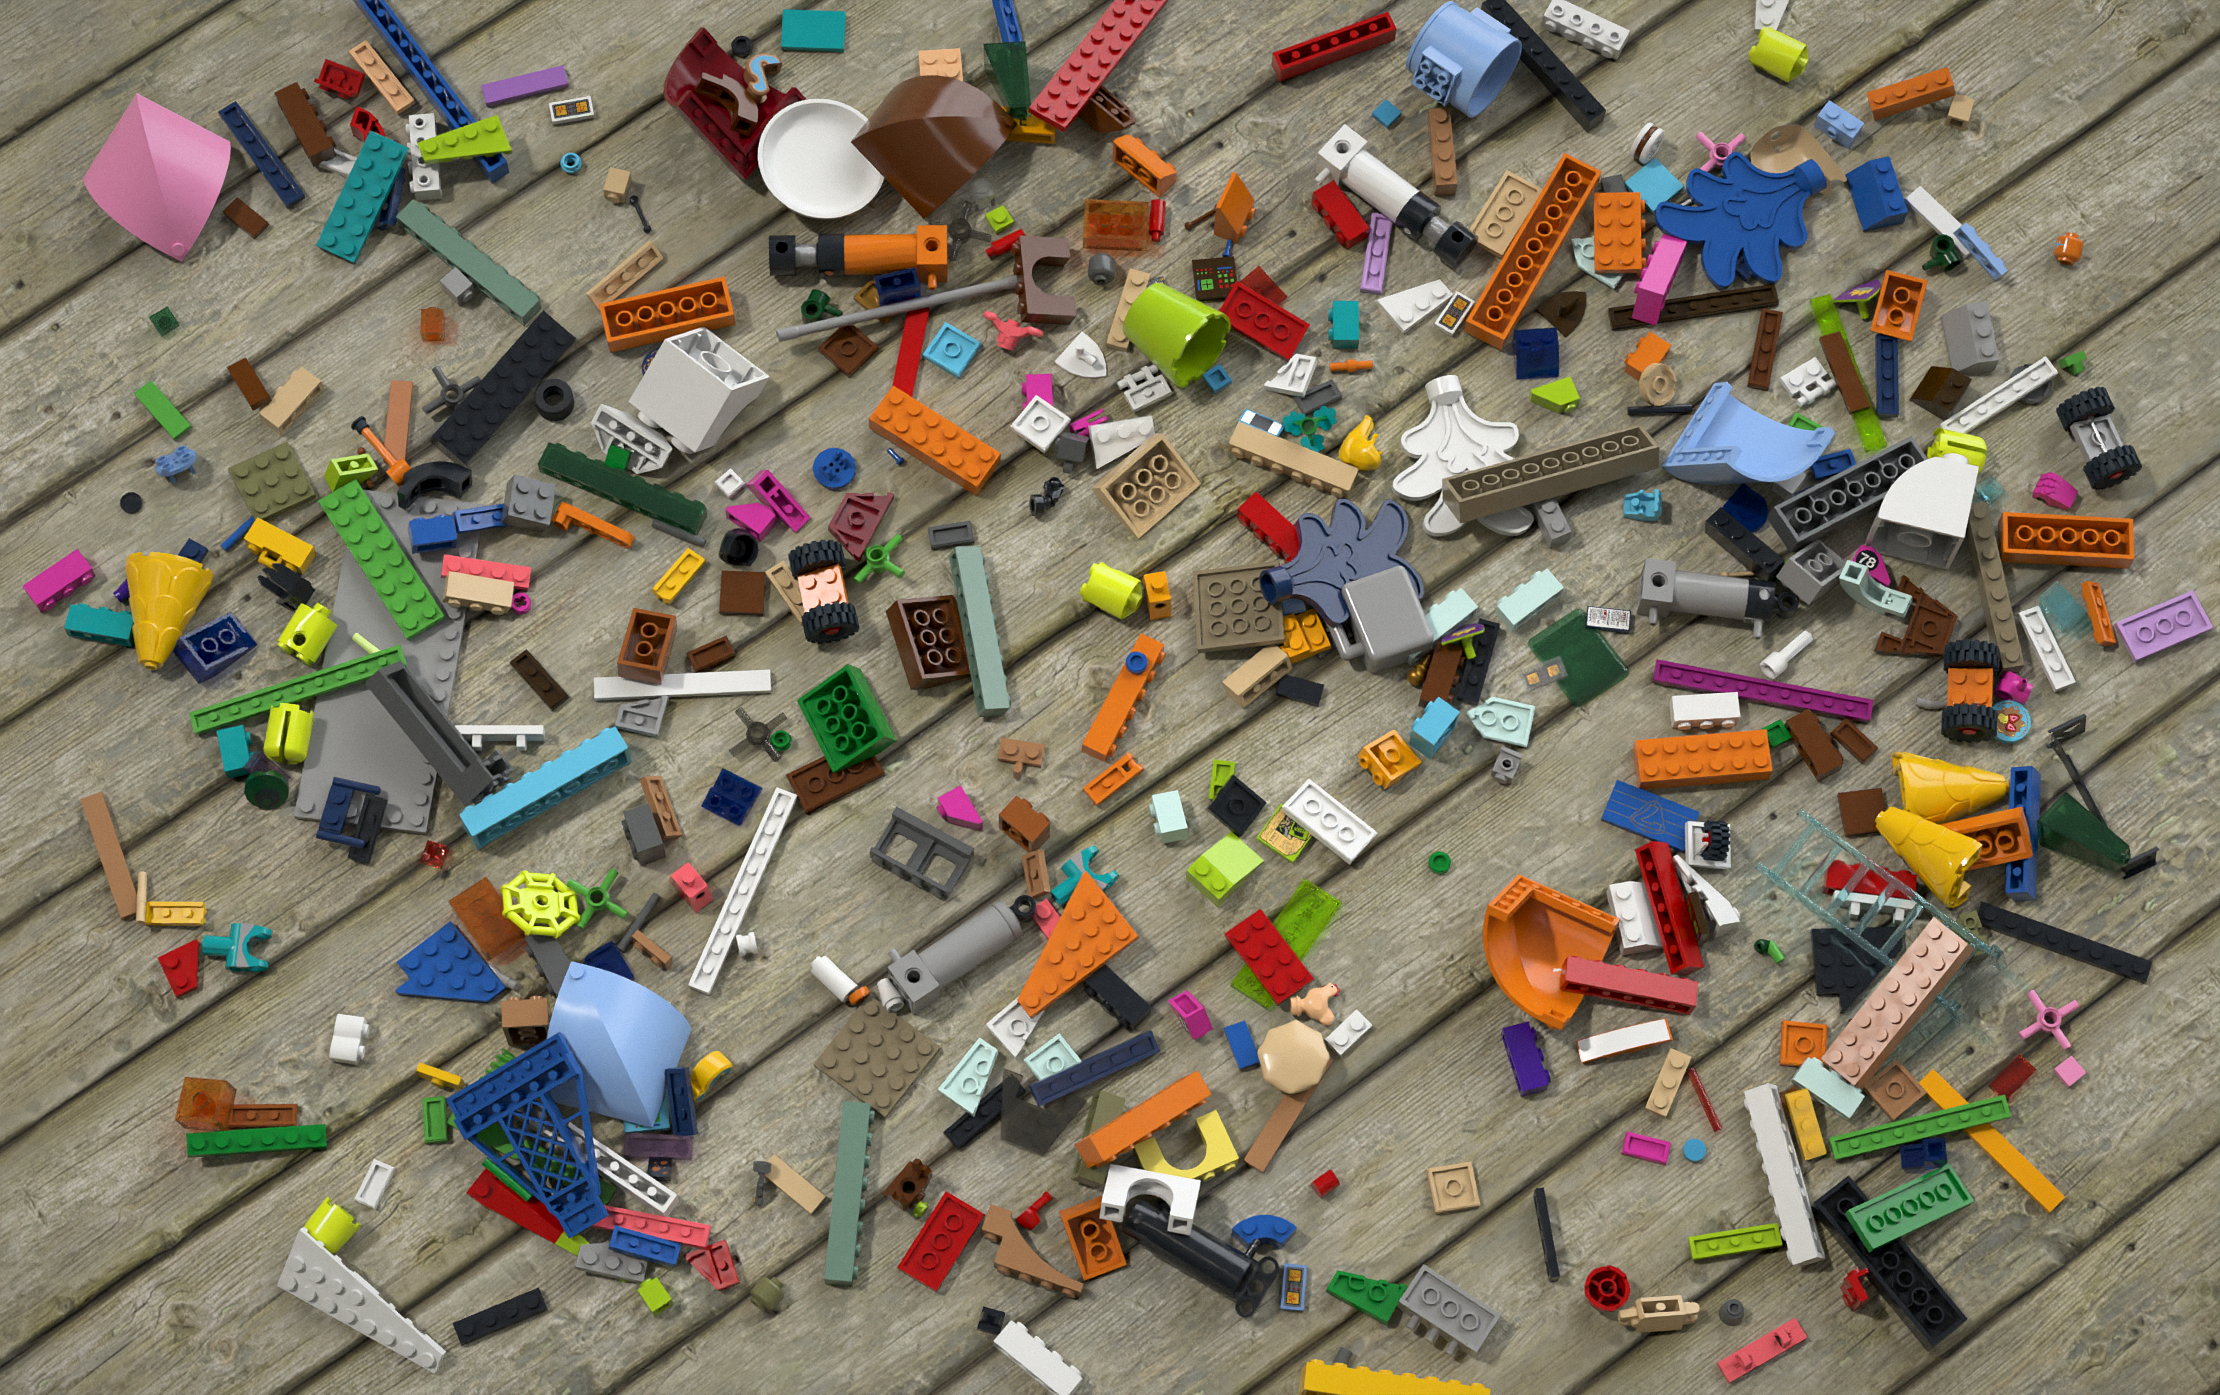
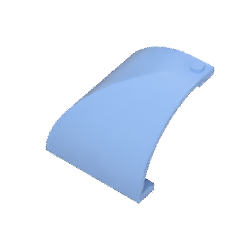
M1728 382L1714 383L1661 467L1679 479L1697 484L1724 485L1783 481L1795 477L1808 469L1820 457L1825 448L1830 445L1835 431L1831 427L1816 428L1815 431L1803 430L1776 422L1752 410L1729 393L1733 387Z
M571 961L554 1006L547 1039L559 1032L562 1033L583 1071L590 1112L653 1128L668 1090L665 1069L677 1067L692 1029L686 1018L673 1005L646 987L612 972ZM574 1077L551 1091V1096L556 1103L580 1109L577 1082Z

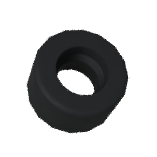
M560 379L545 380L535 391L534 400L537 411L543 418L549 421L563 420L574 409L575 401L572 390L566 382ZM551 395H560L563 398L561 403L554 406L548 405L546 399Z

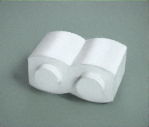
M337 1015L329 1054L331 1061L358 1065L359 1060H363L365 1046H362L364 1037H368L370 1027L369 1024H366L367 1021L364 1017Z

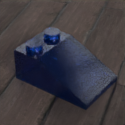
M229 612L179 637L173 653L197 683L201 684L215 677L254 649L257 643L233 613Z

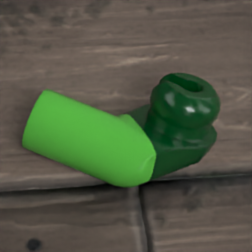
M1759 939L1754 943V949L1758 953L1771 955L1776 964L1786 959L1774 941Z

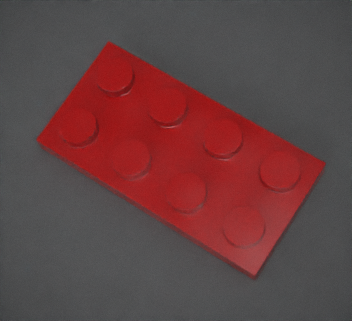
M1238 281L1234 284L1219 310L1229 317L1232 329L1287 362L1310 326L1309 323Z
M1261 909L1224 934V937L1277 1006L1314 981L1312 975Z
M945 1191L897 1269L937 1293L982 1222L985 1214Z

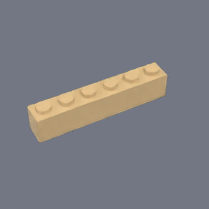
M1238 422L1228 446V452L1236 458H1245L1254 465L1266 466L1277 474H1286L1297 482L1311 484L1317 490L1324 489L1329 491L1337 498L1344 497L1348 499L1358 476L1359 469L1242 422Z

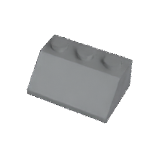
M1988 302L1965 304L1941 315L1951 368L1963 374L1995 370L1999 362V355Z

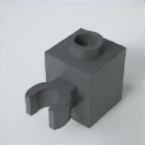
M1065 431L1061 438L1057 437L1055 450H1058L1057 457L1066 459L1063 473L1072 474L1075 461L1083 462L1089 437Z

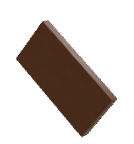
M825 756L786 774V778L797 795V799L805 814L885 776L876 756H872L837 773L832 772Z

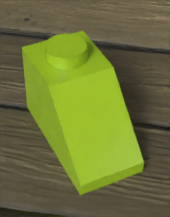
M1571 376L1531 389L1529 394L1530 402L1558 414L1574 411L1580 401Z
M369 453L331 459L324 478L332 492L354 479L361 484L377 473L378 468Z

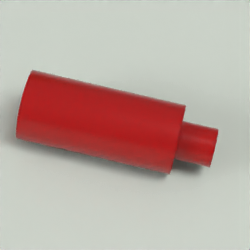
M1154 199L1150 204L1149 234L1152 235L1153 242H1160V236L1164 235L1166 202L1161 199Z
M1019 229L990 243L991 247L985 249L986 255L988 257L993 255L998 257L1011 251L1012 244L1016 242L1018 237L1025 236L1023 230Z

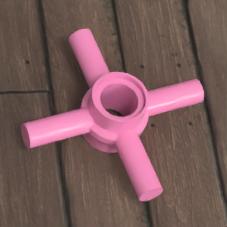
M1699 132L1695 138L1710 151V160L1700 169L1709 172L1714 167L1722 169L1726 157L1744 142L1746 137L1740 133L1729 144L1717 143L1715 145L1707 136ZM1717 154H1723L1725 157H1718Z
M2035 990L2028 992L2026 995L2038 1011L2037 1022L2018 1033L2019 1037L2025 1040L2040 1030L2045 1033L2052 1032L2063 1050L2069 1049L2071 1044L2059 1027L2062 1017L2079 1008L2078 1002L2074 1000L2058 1010L2053 1007L2046 1008ZM2044 1016L2051 1017L2054 1024H2048L2044 1020Z

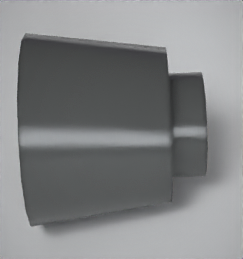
M1730 1299L1723 1303L1719 1309L1720 1320L1728 1326L1738 1325L1744 1317L1743 1304L1736 1299Z

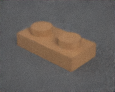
M1036 849L1023 855L1022 860L1028 896L1036 899L1050 893L1044 850Z
M638 929L632 935L633 947L641 954L647 953L651 957L650 961L658 968L662 966L668 970L673 964L671 956Z

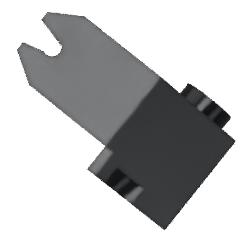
M273 563L271 565L273 568H263L262 571L267 575V578L259 575L257 579L260 585L279 597L276 601L277 604L294 613L301 603L307 604L315 591L308 580L302 578L281 563Z

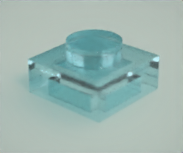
M1992 475L1974 489L1983 502H1988V506L2005 493V490Z

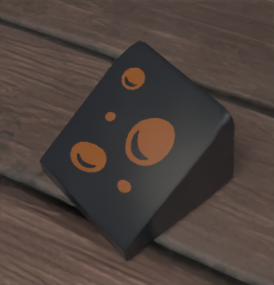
M649 1158L647 1175L656 1181H671L672 1158Z

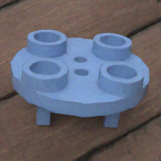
M186 445L180 446L175 449L174 453L168 456H160L155 460L157 464L155 467L156 473L161 477H169L172 484H175L177 482L173 475L189 468L192 475L196 473L192 464L197 459V455L194 450L188 449Z

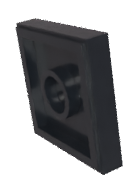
M1231 775L1206 810L1235 835L1241 837L1267 802L1235 775Z

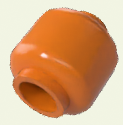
M2067 232L2066 235L2057 238L2054 248V256L2057 258V262L2065 265H2074L2075 262L2080 261L2084 243L2078 238L2079 235Z

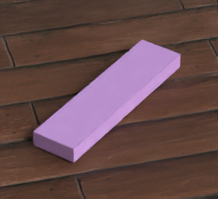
M1372 213L1360 292L1379 295L1382 293L1392 221L1383 214Z

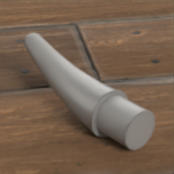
M1917 697L1915 706L1923 707V709H1941L1947 707V701H1935Z
M492 963L488 964V967L506 988L514 991L518 990L519 982L503 974Z

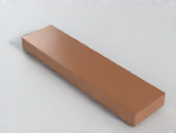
M391 380L384 447L396 461H399L401 458L406 461L413 381Z

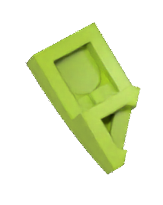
M1213 759L1208 799L1212 800L1229 777L1234 775L1235 762Z

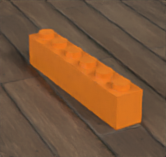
M1140 633L1130 653H1143L1148 660L1147 669L1142 674L1134 675L1128 672L1124 664L1082 743V752L1103 762H1106L1108 757H1113L1117 749L1116 741L1118 738H1123L1127 730L1126 722L1128 719H1133L1137 711L1135 705L1138 701L1141 702L1147 691L1144 689L1148 682L1152 683L1156 675L1155 667L1157 664L1161 665L1166 656L1163 643Z

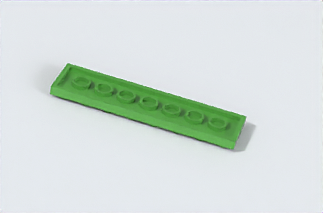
M356 479L318 501L407 641L446 619Z

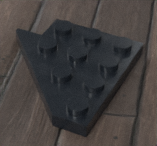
M1901 927L1811 929L1816 996L1838 995L1839 1011L1844 1013L1901 951Z

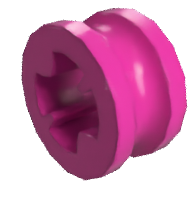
M525 593L515 594L512 597V610L519 615L528 613L531 609L528 595ZM522 600H524L525 606L521 605L520 608H518L516 602H521Z

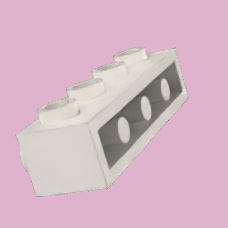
M1552 0L1542 21V26L1547 30L1557 32L1570 41L1579 42L1585 48L1594 49L1603 56L1615 60L1618 59L1630 32V30L1565 0Z
M435 114L409 115V123L406 124V134L410 136L411 141L407 143V147L410 149L408 155H412V161L408 162L409 174H413V180L410 181V192L415 193L416 201L442 199L440 163L425 164L417 144L418 142L438 136Z

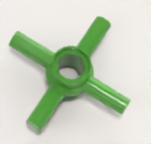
M896 534L884 547L881 545L867 547L863 554L866 556L867 565L853 580L859 585L872 571L874 573H883L887 570L898 578H902L905 571L890 562L889 554L903 538Z
M611 868L600 887L596 886L591 889L570 878L566 886L583 895L587 908L580 917L579 923L576 924L577 927L584 929L593 913L604 909L622 919L626 918L628 911L609 901L610 898L607 892L619 872ZM599 894L603 896V900L600 903H593L591 901L594 895Z

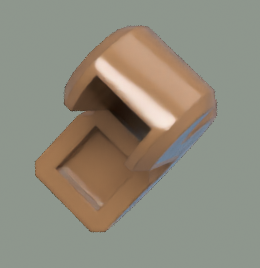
M761 53L752 56L747 61L743 78L748 84L747 91L751 94L756 104H762L767 99L766 94L770 90L765 75L780 73L783 63L773 54Z

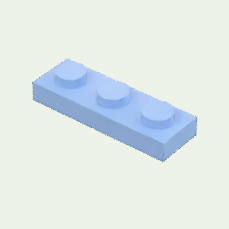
M1964 223L1953 232L1994 281L2008 271L2004 262L1991 252L1990 246L1977 236V232L1972 226Z

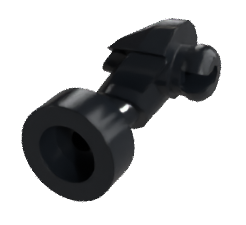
M1052 477L1044 482L1045 498L1041 494L1030 496L1029 507L1032 516H1042L1046 510L1054 507L1056 502H1058L1064 490V485L1059 478Z

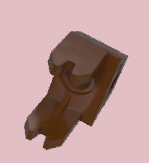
M915 1158L913 1162L909 1161L883 1192V1195L902 1211L911 1208L925 1197L926 1194L924 1192L932 1178V1170L927 1165H924L920 1159ZM907 1185H912L915 1191L911 1194H906L903 1188Z

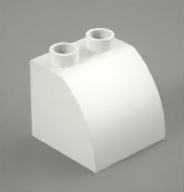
M1949 453L1943 455L1942 458L1933 457L1907 470L1896 480L1886 494L1867 536L1865 546H1871L1883 555L1949 570L1965 538L1979 467L1968 464V459L1962 455Z

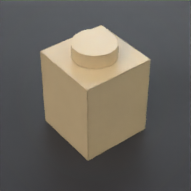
M1956 94L1953 96L1944 125L1965 131L1974 99H1970L1966 95Z
M610 167L603 188L605 199L612 203H626L632 183L631 172Z

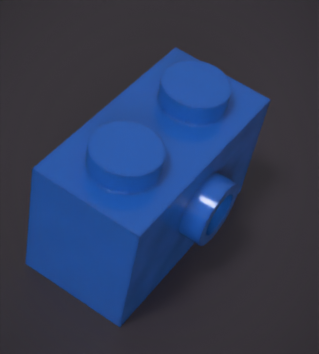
M437 515L430 519L419 517L409 521L408 535L412 554L456 548L457 535L453 516Z

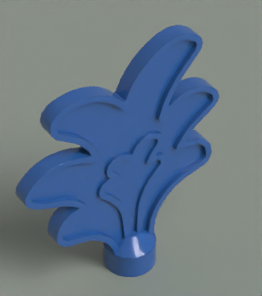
M1732 152L1726 157L1722 165L1724 179L1699 168L1693 169L1688 174L1686 191L1691 201L1698 207L1664 201L1657 205L1654 220L1662 233L1685 240L1687 244H1703L1701 252L1702 268L1708 280L1716 288L1723 290L1731 286L1735 278L1736 260L1740 251L1744 256L1743 260L1747 269L1753 273L1752 275L1756 279L1766 284H1776L1782 276L1779 242L1787 249L1795 250L1804 246L1808 237L1802 217L1804 202L1808 197L1826 189L1827 183L1823 171L1813 159H1809L1787 172L1769 173L1755 167L1742 153Z

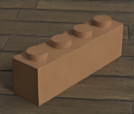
M1450 108L1429 109L1427 127L1434 196L1455 195L1457 174Z

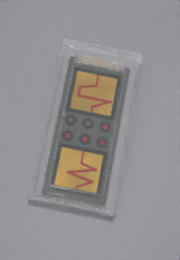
M1560 656L1519 671L1527 693L1568 677Z

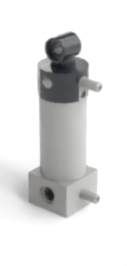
M1646 558L1640 574L1636 614L1649 616L1648 624L1651 626L1657 625L1658 617L1667 618L1669 611L1742 620L1743 622L1754 623L1753 638L1761 639L1763 624H1770L1772 614L1774 613L1782 619L1792 618L1798 608L1799 598L1790 591L1775 594L1774 581L1676 570V562ZM1782 603H1789L1791 608H1785Z

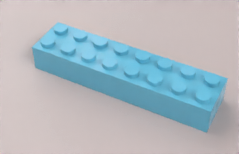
M615 726L611 729L605 728L597 737L582 741L576 749L563 752L560 758L553 762H545L539 770L524 774L521 780L516 783L506 784L500 792L485 796L482 802L475 806L470 805L459 814L463 827L478 850L631 763L629 748Z

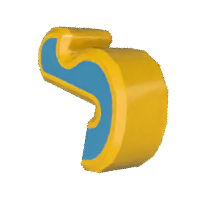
M713 1051L706 1055L693 1069L690 1078L694 1103L703 1099L721 1075L724 1076L732 1071L733 1064L720 1051Z

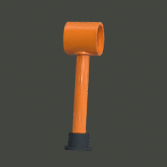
M364 416L357 418L351 424L352 430H356L360 435L362 434L390 467L386 473L398 487L404 485L403 475L412 468L403 458L399 461L395 460L370 431V426L366 423Z

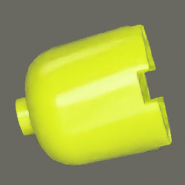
M327 1196L303 1227L308 1229L307 1233L317 1242L320 1240L325 1244L323 1247L333 1255L350 1240L362 1225L358 1222L353 1224L352 1221L355 1218L338 1204L334 1203L332 1206L330 1204L332 1199Z

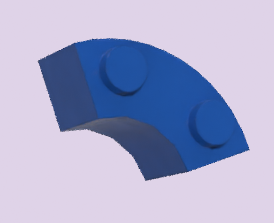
M1257 1215L1235 1225L1232 1228L1231 1235L1246 1249H1248L1250 1243L1255 1238L1260 1241V1244H1269L1281 1249L1296 1234L1297 1227L1288 1220L1278 1216Z

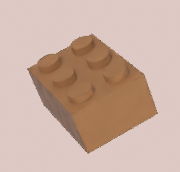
M532 996L530 999L521 1000L518 997H511L507 1001H501L502 1029L509 1046L540 1044L547 1040L552 1017L547 998Z

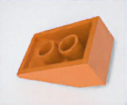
M1232 172L1216 206L1214 235L1226 240L1230 239L1233 243L1237 244L1240 237L1244 238L1248 229L1246 224L1248 220L1252 221L1256 209L1254 208V198L1235 172Z
M1886 270L1870 332L1912 342L1928 280Z
M1102 1196L1058 1211L1084 1281L1127 1265L1112 1221L1099 1218Z

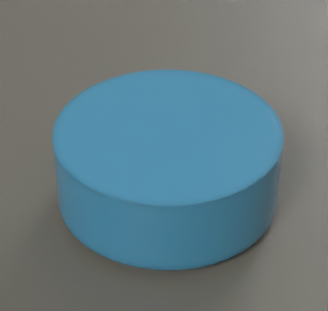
M1690 1139L1683 1147V1156L1689 1162H1699L1706 1154V1146L1699 1139Z

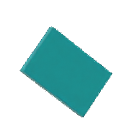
M783 9L781 50L844 52L846 11Z

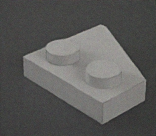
M663 695L659 699L650 701L645 699L637 703L620 705L615 727L658 738L669 696Z

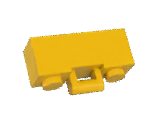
M258 517L244 537L247 549L256 555L261 553L258 562L269 568H273L271 566L273 563H281L295 573L298 572L303 575L316 556L314 546ZM268 556L274 557L277 561L268 558Z

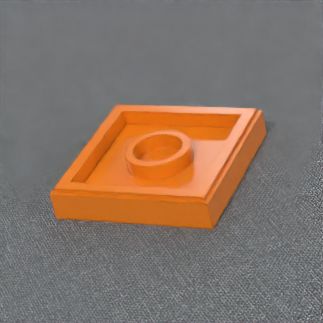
M1783 1020L1781 1022L1779 1066L1800 1067L1806 1058L1812 1059L1815 1057L1824 1063L1823 1067L1825 1068L1826 1063L1821 1057L1826 1052L1827 1025Z

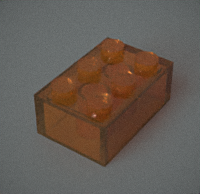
M1085 199L1083 249L1146 251L1149 202Z
M484 877L448 901L452 911L487 961L525 938L522 929L509 918H504L502 914L504 910L503 900L487 877Z

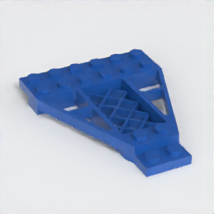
M561 1032L446 1099L456 1117L454 1122L464 1140L471 1142L547 1207L548 1211L558 1218L568 1238L577 1235L609 1216L599 1198L601 1189L583 1071ZM574 1077L577 1082L581 1111L566 1119L562 1116L552 1098L551 1091ZM533 1104L543 1107L541 1118L531 1116ZM528 1105L526 1114L517 1111ZM547 1112L550 1114L553 1122L546 1120ZM515 1115L525 1118L522 1129L513 1126ZM580 1115L582 1116L588 1160L568 1126L570 1121ZM529 1120L540 1123L537 1134L527 1131ZM497 1122L500 1123L514 1150L502 1157H499L477 1138L478 1133ZM544 1124L555 1127L552 1138L542 1136ZM559 1132L565 1142L557 1140ZM526 1135L536 1138L533 1149L525 1147ZM541 1140L551 1143L548 1154L538 1151ZM556 1144L566 1147L563 1158L553 1156ZM570 1152L576 1162L568 1160ZM516 1153L533 1184L505 1162V1159ZM537 1155L547 1158L545 1169L536 1167ZM552 1160L562 1163L559 1174L549 1171ZM567 1164L577 1167L575 1178L564 1176ZM581 1172H582V1174L584 1175V1177L581 1178V1179H579V1178H580V1174H581ZM548 1175L558 1178L556 1189L547 1187ZM563 1180L572 1182L571 1185L561 1190Z

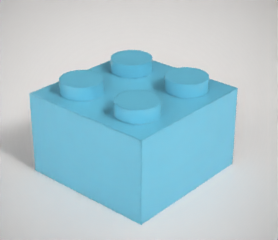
M1440 697L1435 702L1430 701L1424 709L1425 714L1421 719L1418 717L1413 722L1412 730L1409 734L1411 736L1409 745L1429 759L1434 756L1456 728L1460 714L1457 709Z

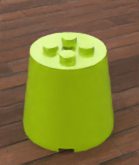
M1155 283L1146 288L1131 305L1123 323L1124 335L1173 384L1180 388L1188 387V382L1191 380L1198 381L1202 374L1206 373L1213 366L1226 345L1224 340L1225 334L1230 332L1231 322L1227 315L1163 283Z

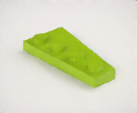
M498 115L417 143L425 164L450 162L458 158H464V160L473 159L475 156L483 155L491 157L494 154L505 153V155L513 154Z

